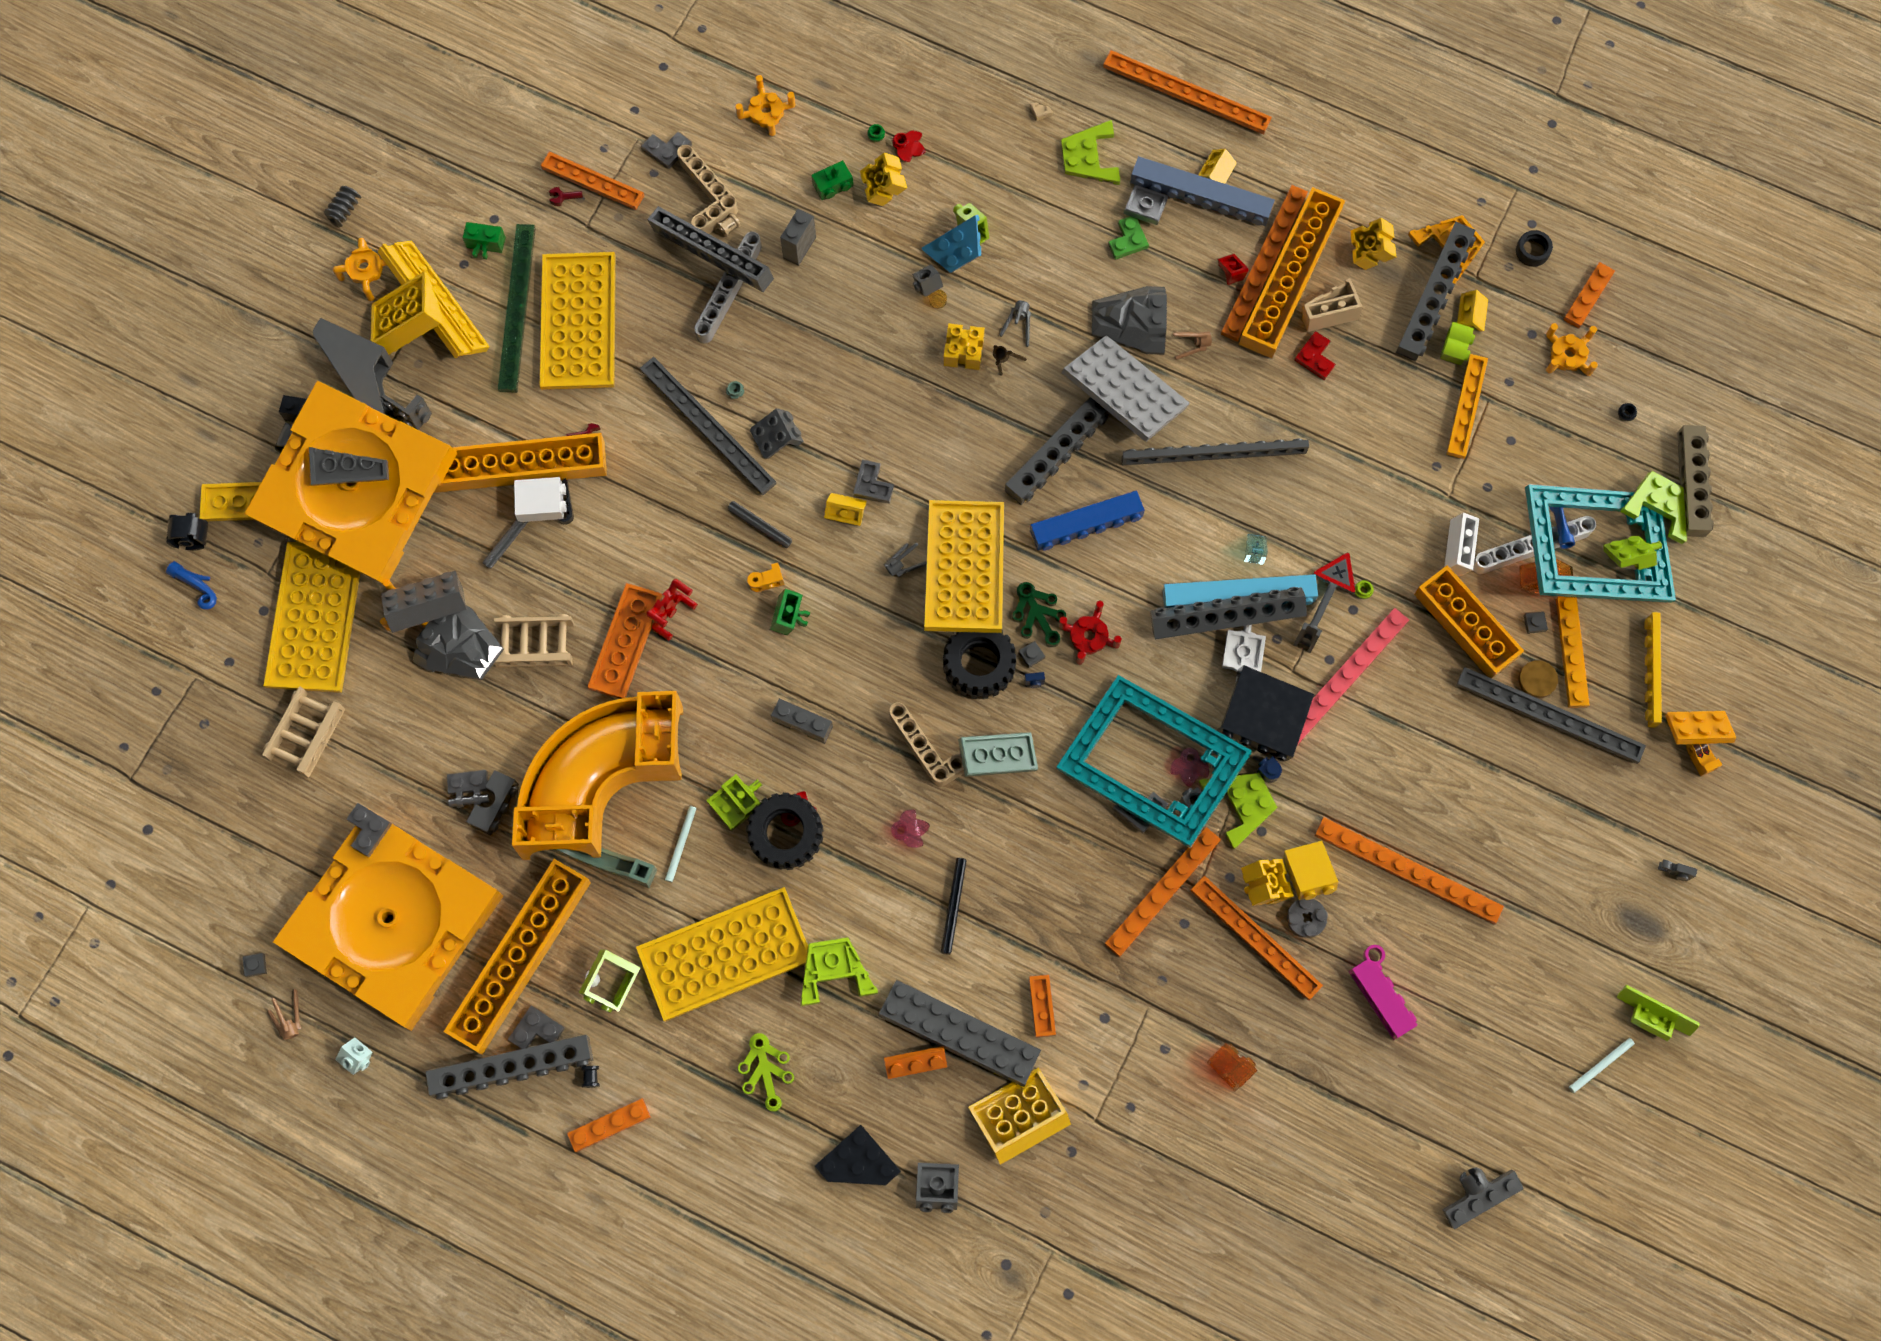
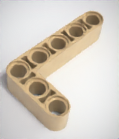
M682 145L677 150L680 165L713 202V204L695 215L691 222L693 226L710 234L718 228L717 223L727 219L730 213L737 214L736 198L691 146Z
M900 702L891 705L889 711L891 721L936 786L943 787L964 774L960 751L943 762L906 706ZM896 710H901L903 712V715L897 717L893 714V712ZM910 725L914 730L912 732H905L904 727ZM922 741L924 746L917 748L914 746V743ZM927 757H933L935 762L928 764L924 760ZM959 762L962 767L960 769H953L951 765ZM939 772H942L946 775V777L942 780H939L935 777V775Z

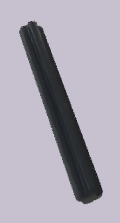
M957 858L941 947V953L950 955L952 952L967 860L964 858Z

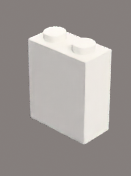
M560 477L514 480L515 516L518 521L564 519L563 512L567 510L566 501H563V495H566V486L562 484Z

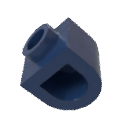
M1266 757L1258 764L1260 768H1258L1257 773H1260L1265 782L1273 783L1277 781L1282 773V767L1274 757L1270 759Z

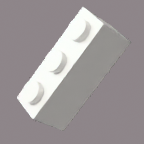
M1462 513L1450 520L1445 566L1448 565L1457 576H1462L1472 571L1474 566L1479 518L1466 513Z

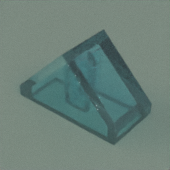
M1248 534L1244 562L1264 564L1268 553L1266 536Z

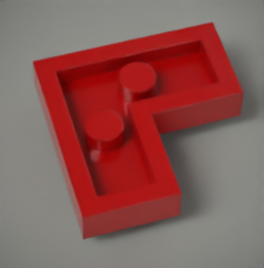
M1317 331L1314 332L1294 359L1295 362L1324 381L1336 365L1322 355L1331 341Z

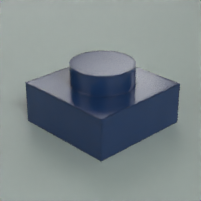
M1044 672L1025 674V687L1039 688L1041 685H1044Z

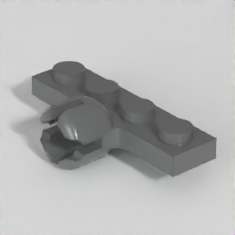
M1480 1168L1468 1169L1469 1176H1467L1466 1172H1463L1460 1176V1182L1465 1190V1196L1442 1209L1451 1228L1456 1229L1523 1190L1524 1188L1516 1172L1511 1169L1488 1182L1483 1170Z

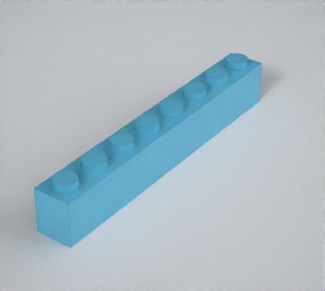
M1316 574L1164 584L1162 590L1164 608H1171L1176 605H1191L1195 602H1210L1214 599H1229L1233 596H1248L1252 593H1267L1271 590H1287L1290 587H1302L1306 597V605L1313 604L1318 597Z

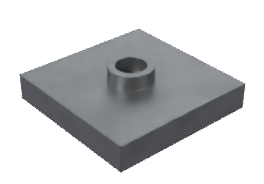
M1135 184L1124 214L1158 225L1168 196Z

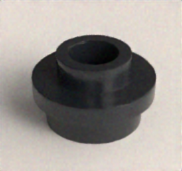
M1625 403L1619 407L1618 415L1624 421H1632L1637 416V409L1633 404Z

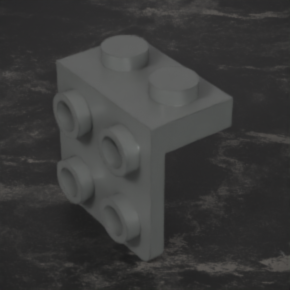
M385 394L381 396L384 401L383 405L389 409L387 412L391 416L401 418L403 423L411 427L413 426L417 430L430 419L432 413L424 399L418 394L406 408Z
M777 408L750 429L759 450L766 459L772 457L787 444L799 446L804 442L801 437V431L793 422L792 414L789 411Z

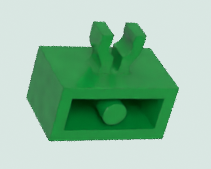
M843 160L811 175L812 184L821 200L830 199L835 194L848 191L853 187V176Z
M466 222L462 238L466 247L473 249V258H477L478 253L482 250V257L487 260V251L502 253L506 236L500 226Z
M784 589L780 593L770 630L789 635L794 630L796 622L800 626H807L808 622L802 620L800 616L808 618L810 612L806 610L799 611L803 597L802 594L788 589Z

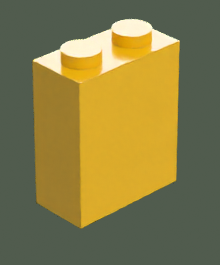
M1323 841L1284 851L1283 860L1299 900H1311L1317 895H1329L1337 890L1338 879Z

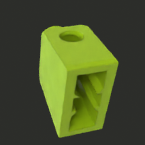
M971 203L965 206L957 204L953 208V212L956 214L957 226L978 215L980 244L989 239L987 217Z

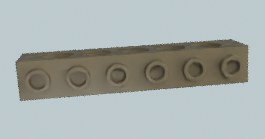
M1683 425L1677 432L1680 486L1684 487L1687 536L1706 537L1714 527V521L1711 520L1713 504L1710 502L1712 486L1709 485L1711 469L1708 467L1710 452L1707 450L1709 435L1706 433V426ZM1695 513L1699 514L1701 518H1698Z

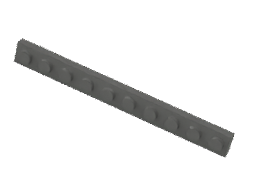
M652 357L640 367L641 372L762 496L776 485V481L655 357Z
M1297 438L1292 441H1257L1250 444L1239 442L1234 445H1229L1228 443H1222L1218 446L1204 444L1200 447L1187 445L1181 448L1165 447L1156 450L1154 448L1140 451L1129 449L1123 452L1121 460L1122 466L1297 455L1307 453L1309 440Z
M1466 667L1463 668L1456 686L1633 763L1638 764L1645 750L1646 745Z

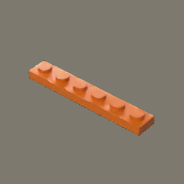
M550 151L541 164V168L549 173L634 210H637L644 198V192Z

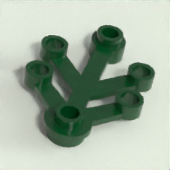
M1029 582L1019 584L1017 595L1020 599L1016 610L1012 614L1013 621L1021 622L1024 618L1023 610L1026 602L1030 606L1025 626L1021 629V636L1026 639L1032 636V627L1036 618L1046 635L1045 643L1049 647L1058 646L1060 634L1057 631H1052L1044 615L1054 617L1059 622L1060 618L1057 617V614L1061 613L1066 617V612L1061 609L1055 610L1039 605L1035 598L1044 600L1047 605L1054 606L1057 603V596L1053 593L1047 594L1037 591L1034 585ZM1026 589L1029 590L1030 593L1024 594L1022 591ZM1052 597L1055 601L1049 602L1048 599ZM1020 614L1022 617L1017 619L1014 615ZM1029 630L1030 634L1026 635L1023 631ZM1055 638L1056 642L1051 643L1049 639Z

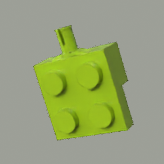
M1631 536L1628 539L1612 541L1603 545V551L1620 568L1634 565L1638 570L1656 566L1657 552L1655 550L1662 549L1660 541L1646 543L1640 536Z
M735 774L706 801L732 831L745 821L750 814H753V808L756 805L759 806L761 804L755 797L754 792L762 784L757 779L748 786Z

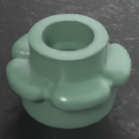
M732 381L729 383L726 393L732 399H738L739 396L741 397L744 394V386L738 381Z

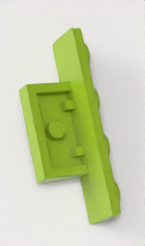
M1625 985L1617 995L1619 1000L1635 1007L1631 1023L1665 1041L1672 1037L1674 1028L1688 1036H1691L1699 1028V1022L1628 985Z

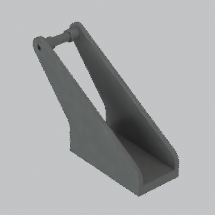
M320 318L313 329V335L353 397L390 417V414L387 412L389 409L383 405L384 401L381 398L382 394H385L383 379L393 365L386 349Z

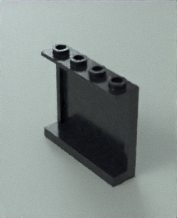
M1243 665L1237 671L1236 676L1238 678L1222 725L1217 731L1230 739L1239 741V744L1243 746H1252L1257 748V751L1262 754L1269 753L1274 755V758L1279 761H1288L1294 757L1314 694Z

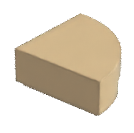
M1037 102L1030 103V109L1036 121L1053 115L1050 107Z

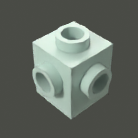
M354 1037L340 1048L335 1060L354 1075L360 1070L364 1071L369 1066V1059L373 1052Z

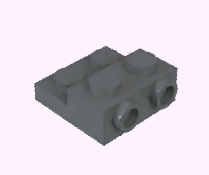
M918 1163L916 1208H920L922 1212L941 1209L943 1213H952L953 1210H957L959 1164Z

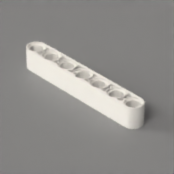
M1584 516L1567 522L1575 542L1587 538L1596 528V521L1590 516ZM1582 525H1586L1588 530L1584 529ZM1557 526L1552 527L1554 549L1560 547L1558 542L1559 534ZM1529 535L1479 553L1474 559L1473 571L1477 574H1484L1533 557L1534 550L1530 544L1532 536ZM1513 549L1519 550L1520 554L1515 553ZM1496 555L1502 556L1503 560L1498 559ZM1478 561H1483L1486 566L1480 565Z

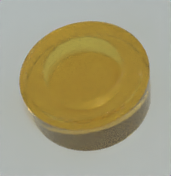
M940 289L929 295L930 305L937 309L943 308L947 303L946 293Z

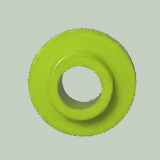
M1362 580L1355 585L1357 597L1368 599L1372 596L1374 588L1370 582ZM1365 588L1367 592L1363 593L1360 589Z

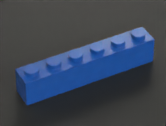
M1136 490L1033 523L1030 526V532L1037 551L1042 549L1046 551L1057 544L1065 545L1076 538L1084 539L1091 533L1096 532V534H1099L1110 527L1118 528L1126 522L1139 521L1143 517L1145 509Z

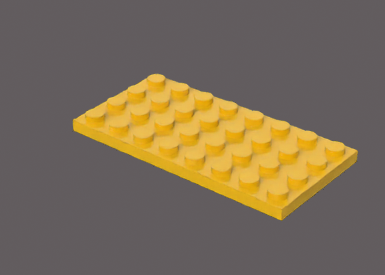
M615 252L542 254L541 390L615 387Z
M929 500L924 631L1002 633L1004 502Z
M287 542L263 686L265 688L298 690L300 686L305 691L342 693L360 572L300 542Z
M783 887L639 945L636 949L663 1021L666 1022L805 965L808 944L787 891Z

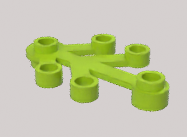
M757 1033L751 1037L749 1042L751 1050L744 1062L738 1065V1071L743 1075L748 1074L751 1069L750 1065L757 1055L760 1063L749 1081L743 1084L742 1089L745 1094L750 1095L754 1093L755 1086L763 1075L768 1096L765 1106L769 1111L776 1112L781 1108L782 1101L775 1094L771 1073L780 1077L785 1084L793 1083L795 1077L792 1072L784 1071L769 1062L766 1053L776 1057L780 1064H787L790 1056L787 1052H781L772 1047L766 1035ZM757 1040L763 1041V1045L761 1047L756 1046ZM783 1054L787 1055V1060L784 1062L780 1060V1056ZM742 1065L748 1066V1070L746 1072L741 1071ZM785 1075H792L791 1081H785ZM748 1084L752 1085L753 1087L750 1092H747L745 1090V1087ZM772 1099L777 1100V1104L774 1107L769 1104Z

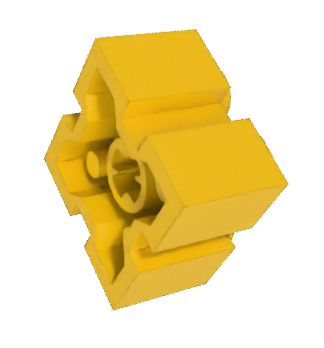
M885 152L874 160V165L868 164L860 170L862 182L867 184L865 193L868 202L884 206L891 201L893 194L898 196L907 189L905 178L903 175H900L902 167L899 157Z
M1383 218L1370 222L1368 228L1360 226L1350 231L1351 243L1356 246V249L1352 250L1353 263L1367 270L1377 266L1379 260L1387 262L1397 258L1395 244L1391 242L1394 238L1393 225Z
M948 323L944 366L958 368V364H965V369L980 370L985 328L970 326V330H965L963 325Z
M1283 859L1258 860L1241 868L1243 880L1249 884V886L1244 888V891L1248 894L1252 906L1277 904L1294 897L1290 881L1287 882L1285 878L1287 872Z

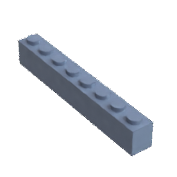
M1139 156L1130 180L1131 184L1168 195L1170 198H1178L1189 204H1197L1205 209H1212L1224 215L1228 214L1239 220H1247L1259 226H1266L1275 199Z

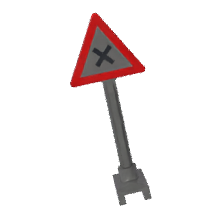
M1348 552L1314 571L1313 575L1316 574L1317 578L1329 583L1311 623L1303 624L1293 644L1297 647L1298 643L1304 644L1309 647L1307 652L1311 653L1322 632L1317 626L1336 587L1351 594L1355 593L1350 553Z

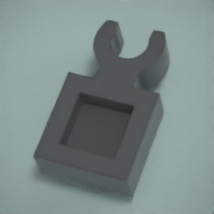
M1664 859L1662 862H1659L1658 870L1670 872L1671 875L1676 876V879L1681 881L1693 879L1696 877L1698 870L1680 863L1674 864Z

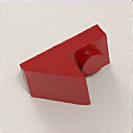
M1235 254L1218 259V266L1226 274L1227 285L1245 279L1249 271L1248 267Z

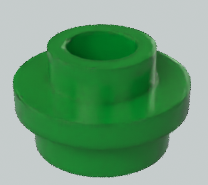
M873 124L867 131L868 138L874 142L883 140L885 137L884 128L879 124Z

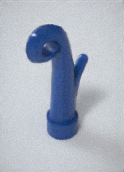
M1549 507L1551 512L1554 513L1560 548L1568 549L1573 547L1575 540L1574 536L1570 533L1563 507Z
M176 561L169 564L166 574L174 579L181 580L204 594L197 601L200 608L208 610L215 606L217 601L216 594L207 584L201 581H209V576L188 571ZM210 599L208 603L203 602L204 600Z

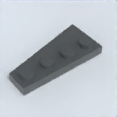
M309 447L312 486L389 480L387 460Z

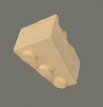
M1351 278L1347 279L1344 284L1333 287L1327 294H1322L1304 304L1302 320L1307 332L1360 319L1362 304Z

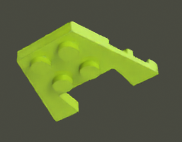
M1112 120L1061 139L1066 175L1086 179L1090 177L1099 179L1100 182L1104 180L1120 185L1119 167L1100 168L1096 139L1114 138Z
M1654 471L1649 472L1620 512L1633 519L1639 517L1642 505L1672 521L1668 537L1683 544L1687 541L1684 487Z
M1260 773L1237 775L1226 792L1242 822L1241 826L1225 833L1233 850L1278 808ZM1210 779L1199 780L1198 783L1202 791Z
M848 937L809 943L801 1007L820 1003L816 984L819 982L855 977L859 997L878 993L876 986L870 980L868 972L865 971L860 962L861 959Z

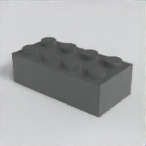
M456 570L445 572L433 578H426L414 584H407L398 589H391L381 594L384 616L392 633L467 610L463 587Z

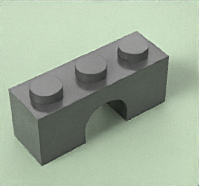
M780 698L771 714L773 722L789 729L791 727L797 728L805 732L807 737L824 744L833 728L831 720Z
M494 770L485 788L495 794V802L487 808L475 805L466 822L471 827L490 836L493 832H496L499 828V820L502 814L505 815L509 809V801L518 792L519 784L517 781Z

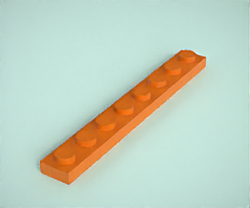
M1206 827L1197 837L1192 847L1187 848L1104 945L1120 958L1219 844L1221 839Z
M1205 875L1190 890L1308 1001L1322 988L1323 985Z

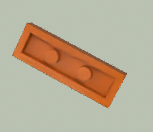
M1049 975L1030 976L1029 983L1036 1038L1056 1036Z
M943 1046L884 1058L888 1079L947 1068Z

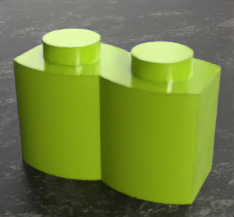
M1452 322L1440 359L1462 365L1464 361H1467L1471 352L1468 350V347L1473 344L1475 334H1473L1474 328Z

